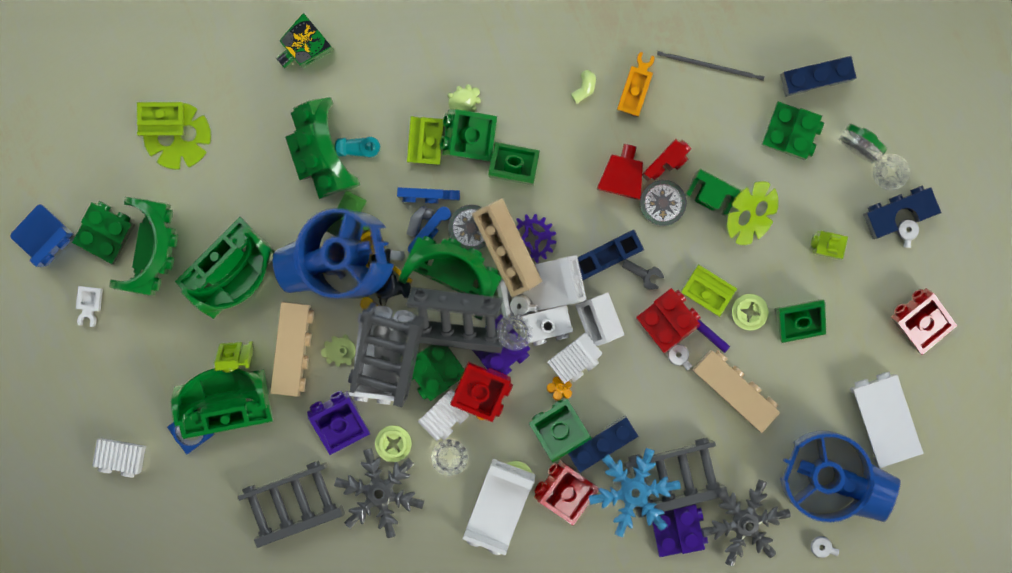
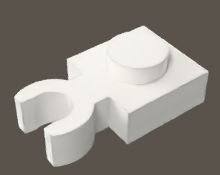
M78 286L76 309H82V314L77 319L78 325H83L84 318L88 317L90 319V327H95L96 317L94 311L101 310L102 288Z

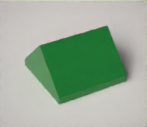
M495 142L488 177L534 185L540 150Z
M819 299L774 308L781 343L826 334L824 300Z

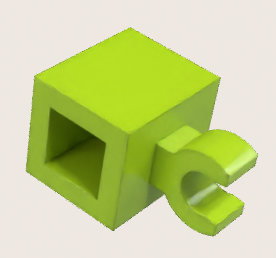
M817 231V235L812 237L810 247L813 248V254L843 259L848 237L825 231Z

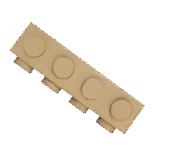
M503 198L471 213L511 297L528 291L542 282Z
M281 302L270 394L298 397L301 395V392H305L306 378H303V370L308 368L309 356L305 355L306 346L310 347L312 333H308L309 324H313L314 310H311V305Z
M709 350L692 371L752 426L763 433L780 414L776 409L779 405L769 396L765 399L759 394L761 389L753 381L747 383L742 378L745 374L735 365L731 368L726 363L728 358L719 350L716 352Z

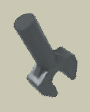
M625 259L622 268L643 278V286L647 289L659 288L656 284L651 283V275L664 278L663 273L657 267L646 270Z

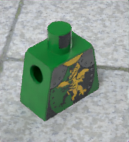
M303 13L280 39L281 44L286 50L276 59L284 69L294 60L303 68L334 49Z

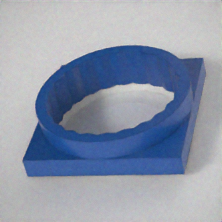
M174 422L167 426L175 441L181 446L186 455L215 435L214 433L201 435L198 439L190 441L182 439L179 426L175 427Z

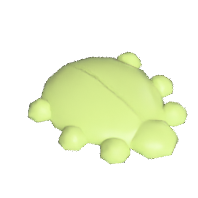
M469 84L466 85L465 89L458 86L454 93L450 92L447 95L449 98V108L476 111L475 103L481 102V99L477 97L480 94V90L476 87L471 89Z
M345 334L342 338L333 336L331 343L325 341L324 345L326 348L321 350V355L328 357L327 363L334 361L337 367L341 363L352 364L356 348L354 343L348 338V335Z

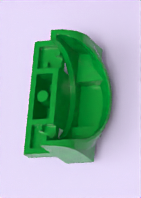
M331 97L307 101L294 107L291 116L296 130L285 137L299 180L312 178L319 199L360 186L359 179L353 176L342 164L332 143L328 127V111L334 104Z
M125 197L124 205L136 207L145 214L142 223L139 224L132 268H134L133 273L135 274L134 278H130L127 281L110 279L109 288L145 295H155V292L159 291L161 285V278H158L159 273L168 274V271L172 270L174 264V257L171 254L173 247L176 248L178 234H175L176 229L167 227V224L172 221L173 210L170 209V204Z
M239 217L175 282L182 289L181 293L196 308L214 319L223 309L240 304L257 290L264 278L268 264L273 260L275 250L243 218ZM208 283L211 284V286L204 288Z
M424 236L423 239L417 238L398 281L406 284L410 274L414 271L458 293L493 297L502 276L498 275V270L490 266L485 268L483 265L485 258L481 257L482 253L473 248L467 250L460 247L461 243L452 238L448 240L443 239L440 244H436L435 240ZM434 259L431 266L427 265L429 260ZM475 280L478 282L477 288L473 287ZM475 315L474 318L482 320L483 316Z
M214 368L196 375L185 385L175 386L171 397V409L175 427L179 426L182 439L273 422V414L268 398L269 387L264 369L252 372L243 369L223 372L222 370L215 371Z

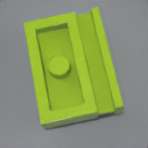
M137 102V136H184V103Z
M411 116L407 153L408 163L440 165L442 151L440 149V139L443 136V119Z
M698 264L681 290V293L720 317L737 288Z
M249 341L248 345H243L242 342L219 344L214 361L215 371L231 372L239 369L240 365H245V368H249L254 350L253 341Z

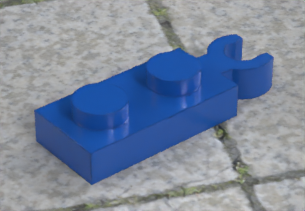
M397 187V197L402 198V202L416 203L417 198L425 199V203L439 204V200H460V191Z

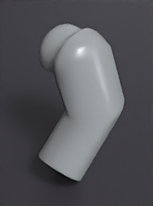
M421 206L411 216L407 235L416 237L422 220L426 219L429 221L432 218L433 209Z

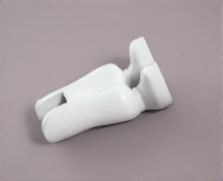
M376 306L374 314L392 319L393 311L387 306ZM400 310L394 314L393 320L403 323L412 322L415 314L407 310ZM377 325L373 331L374 336L401 344L407 340L404 332L394 329L391 331L389 328ZM374 345V357L384 360V356L390 357V362L399 364L401 358L399 352Z

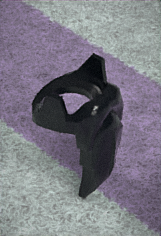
M390 249L385 250L387 263H390ZM376 254L371 256L372 263L377 262ZM392 269L386 283L375 292L377 298H379L380 306H386L388 299L400 294L404 298H409L411 283L406 282V284L397 281Z

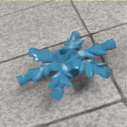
M649 448L645 449L643 459L639 456L636 457L638 469L634 468L637 475L633 479L627 477L628 469L623 471L620 459L616 464L609 454L606 455L602 461L610 470H606L605 474L616 477L613 481L621 482L622 488L616 491L610 487L611 492L599 488L598 490L601 494L588 496L590 505L602 502L601 508L607 507L612 501L614 506L618 499L624 501L625 507L618 510L622 514L613 520L614 523H619L615 531L617 536L623 537L627 526L630 529L633 528L631 516L636 518L633 509L637 506L642 508V516L646 514L647 524L650 526L653 521L658 529L662 531L667 527L665 521L659 516L663 515L664 511L653 508L656 503H648L647 498L650 494L659 498L658 493L670 497L671 495L668 491L681 489L679 480L667 483L668 477H664L658 483L655 479L651 485L645 484L644 478L651 475L648 471L656 465L655 462L650 463L655 451ZM633 489L639 490L637 497H632L631 491Z

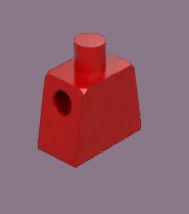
M623 144L621 156L611 155L597 190L636 200L640 199L643 162L634 160L636 146Z

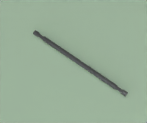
M661 51L657 52L658 56H665L674 60L764 80V76L761 75L758 76L728 67L666 54Z

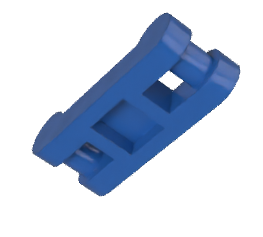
M440 207L409 244V253L418 237L423 239L426 236L433 239L438 234L439 230L437 227L442 221L449 220L452 215L449 208Z

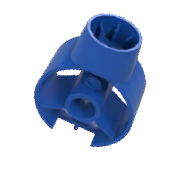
M329 209L316 214L303 226L297 241L275 250L273 254V270L277 282L287 293L312 290L324 297L359 299L374 294L386 283L394 264L387 263L384 246L389 244L388 242H382L380 228H386V226L376 217L359 211ZM344 217L339 237H331L319 248L327 229L334 222ZM363 226L370 227L377 262L371 263L370 269L366 267L369 255L372 254L370 240L366 242L360 240ZM333 270L349 271L358 281L359 285L349 292L341 293L327 282L322 273Z
M832 431L810 432L793 442L795 445L790 459H783L788 464L783 477H780V481L786 497L800 512L809 518L822 522H838L853 515L885 522L888 519L895 505L901 481L892 474L871 464L868 455L860 445L850 438ZM824 437L843 439L856 450L862 462L863 477L845 470L837 463L827 459ZM816 439L820 459H816L812 463L801 459L797 472L808 476L810 484L793 497L789 488L788 478L800 447ZM827 466L833 467L835 475L832 482L827 485H820L818 483V473L820 470ZM817 489L826 494L837 493L845 497L854 498L845 508L828 514L810 512L798 505Z

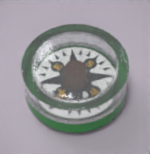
M849 124L839 138V141L849 151L875 165L879 163L888 150L873 132L853 124Z
M658 180L649 184L644 189L639 205L643 217L648 222L656 226H668L677 222L683 216L687 202L685 193L678 184L669 180Z
M465 205L457 209L450 217L448 234L450 238L461 243L460 247L467 250L470 248L479 250L486 246L471 214L482 207Z

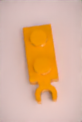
M640 52L637 56L638 68L634 66L630 68L617 107L618 111L639 117L653 75L647 69L653 65L655 57L651 56L650 61L644 63L641 59L643 52Z

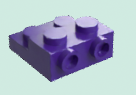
M500 314L498 318H495V329L506 330V339L501 353L472 351L488 370L491 368L507 375L512 371L510 366L517 361L520 364L530 356L527 353L530 347L508 321L503 318V315Z
M337 391L330 396V400L325 403L321 401L315 402L310 406V410L307 411L308 419L329 455L370 435V431L361 417L355 402L349 396L348 391L344 393Z
M696 504L664 511L663 515H659L667 524V527L662 531L652 521L659 557L705 550L704 544L708 543V538L702 536L700 522L704 521L701 507L697 508Z

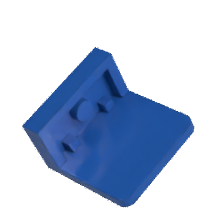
M37 205L15 228L10 237L31 257L29 261L34 266L46 267L54 260V255L57 251L64 249L69 244L73 233L45 206Z

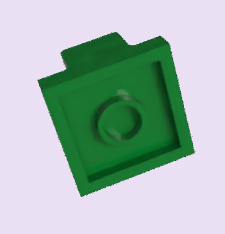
M699 169L695 173L685 196L690 197L697 183L701 184V188L694 201L714 211L720 208L726 197L729 200L721 214L726 217L732 208L734 200L742 190Z

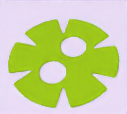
M184 103V126L190 125L196 130V137L192 141H185L181 136H174V141L171 145L163 146L159 143L158 136H143L145 148L150 156L163 150L157 161L161 166L170 169H180L182 156L186 165L191 167L206 154V151L196 143L210 144L211 130L204 115L191 121L197 111L196 107Z
M766 181L755 182L752 196L749 188L746 187L734 200L732 206L739 211L728 214L727 229L730 238H733L740 231L735 243L739 245L751 244L754 231L757 238L760 239L771 227L773 220L768 218L767 215L777 213L778 194L774 188L766 195L771 185ZM762 201H766V212L762 216H757V205ZM747 210L750 212V220L747 224L741 226L738 222L739 216Z

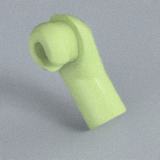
M585 70L581 73V88L571 93L576 104L594 92L596 76L590 70Z

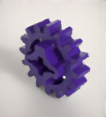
M526 214L525 221L517 218L518 225L516 227L518 231L522 226H525L526 231L521 238L525 246L530 248L531 258H534L536 263H539L540 256L547 259L545 253L547 251L553 252L550 244H556L555 240H551V237L556 235V232H550L549 230L552 224L545 225V217L540 221L537 220V214H534L533 219H529V216ZM532 223L540 225L545 232L536 231ZM528 228L531 229L534 236H538V240H535V250L530 242L525 241V238L529 235ZM547 240L545 248L539 252L538 245L541 241Z

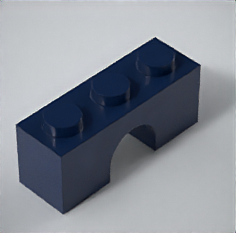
M852 56L784 71L780 74L785 97L824 86L851 82L856 79Z
M922 185L910 190L911 195L903 198L902 194L890 198V203L884 206L881 203H877L867 207L869 212L864 213L863 216L872 238L878 239L898 231L895 217L901 209L910 211L915 222H920L940 214L941 210L932 188L924 189Z
M635 230L577 257L582 281L643 251L644 248Z
M623 416L608 425L603 431L592 437V439L568 453V455L581 473L602 460L606 455L612 454L639 436L628 418Z

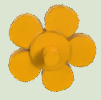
M554 377L552 383H549L546 387L549 393H553L552 397L556 401H560L562 397L569 399L572 396V391L570 390L572 387L571 382L568 381L564 384L559 377Z

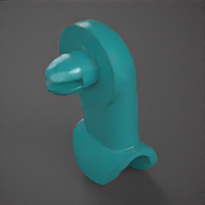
M374 137L339 138L335 142V150L339 157L353 155L370 158L379 153L380 143Z

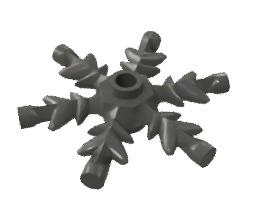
M372 448L363 450L366 462H361V465L368 471L365 475L371 478L370 484L364 485L361 479L357 482L351 475H348V481L338 477L335 480L334 486L346 489L344 495L356 492L355 497L361 493L366 496L365 502H357L360 507L348 510L353 515L344 523L350 529L358 520L361 524H364L366 513L370 516V508L375 506L380 510L376 518L381 517L378 528L385 527L387 538L395 537L392 524L397 525L398 522L390 515L395 512L388 509V504L395 501L399 508L401 503L409 512L411 511L410 506L422 509L425 500L412 498L415 492L403 495L404 490H401L399 493L393 491L394 484H402L399 480L410 477V474L406 472L414 463L411 459L407 458L399 467L398 462H395L393 473L388 470V479L382 480L379 475L383 469L378 470L381 459L378 457L374 460ZM381 490L383 497L377 498L375 491Z
M758 480L755 491L749 489L750 500L746 499L749 506L746 510L739 509L741 502L736 503L735 493L729 496L723 488H720L716 492V495L723 501V503L719 504V507L728 509L726 514H733V521L730 523L723 519V523L712 521L713 527L701 529L703 537L715 534V540L724 533L725 537H727L730 531L736 532V537L730 540L733 544L725 550L726 553L730 552L725 562L729 566H734L737 555L743 557L742 546L746 547L744 542L746 536L753 537L752 545L756 543L757 553H760L763 549L766 555L772 558L776 551L768 543L773 542V539L764 537L766 532H759V525L762 523L769 527V523L780 525L779 519L791 517L789 509L777 512V506L768 514L767 509L762 515L756 514V509L763 506L759 502L767 497V493L762 494L767 485V482L763 480Z

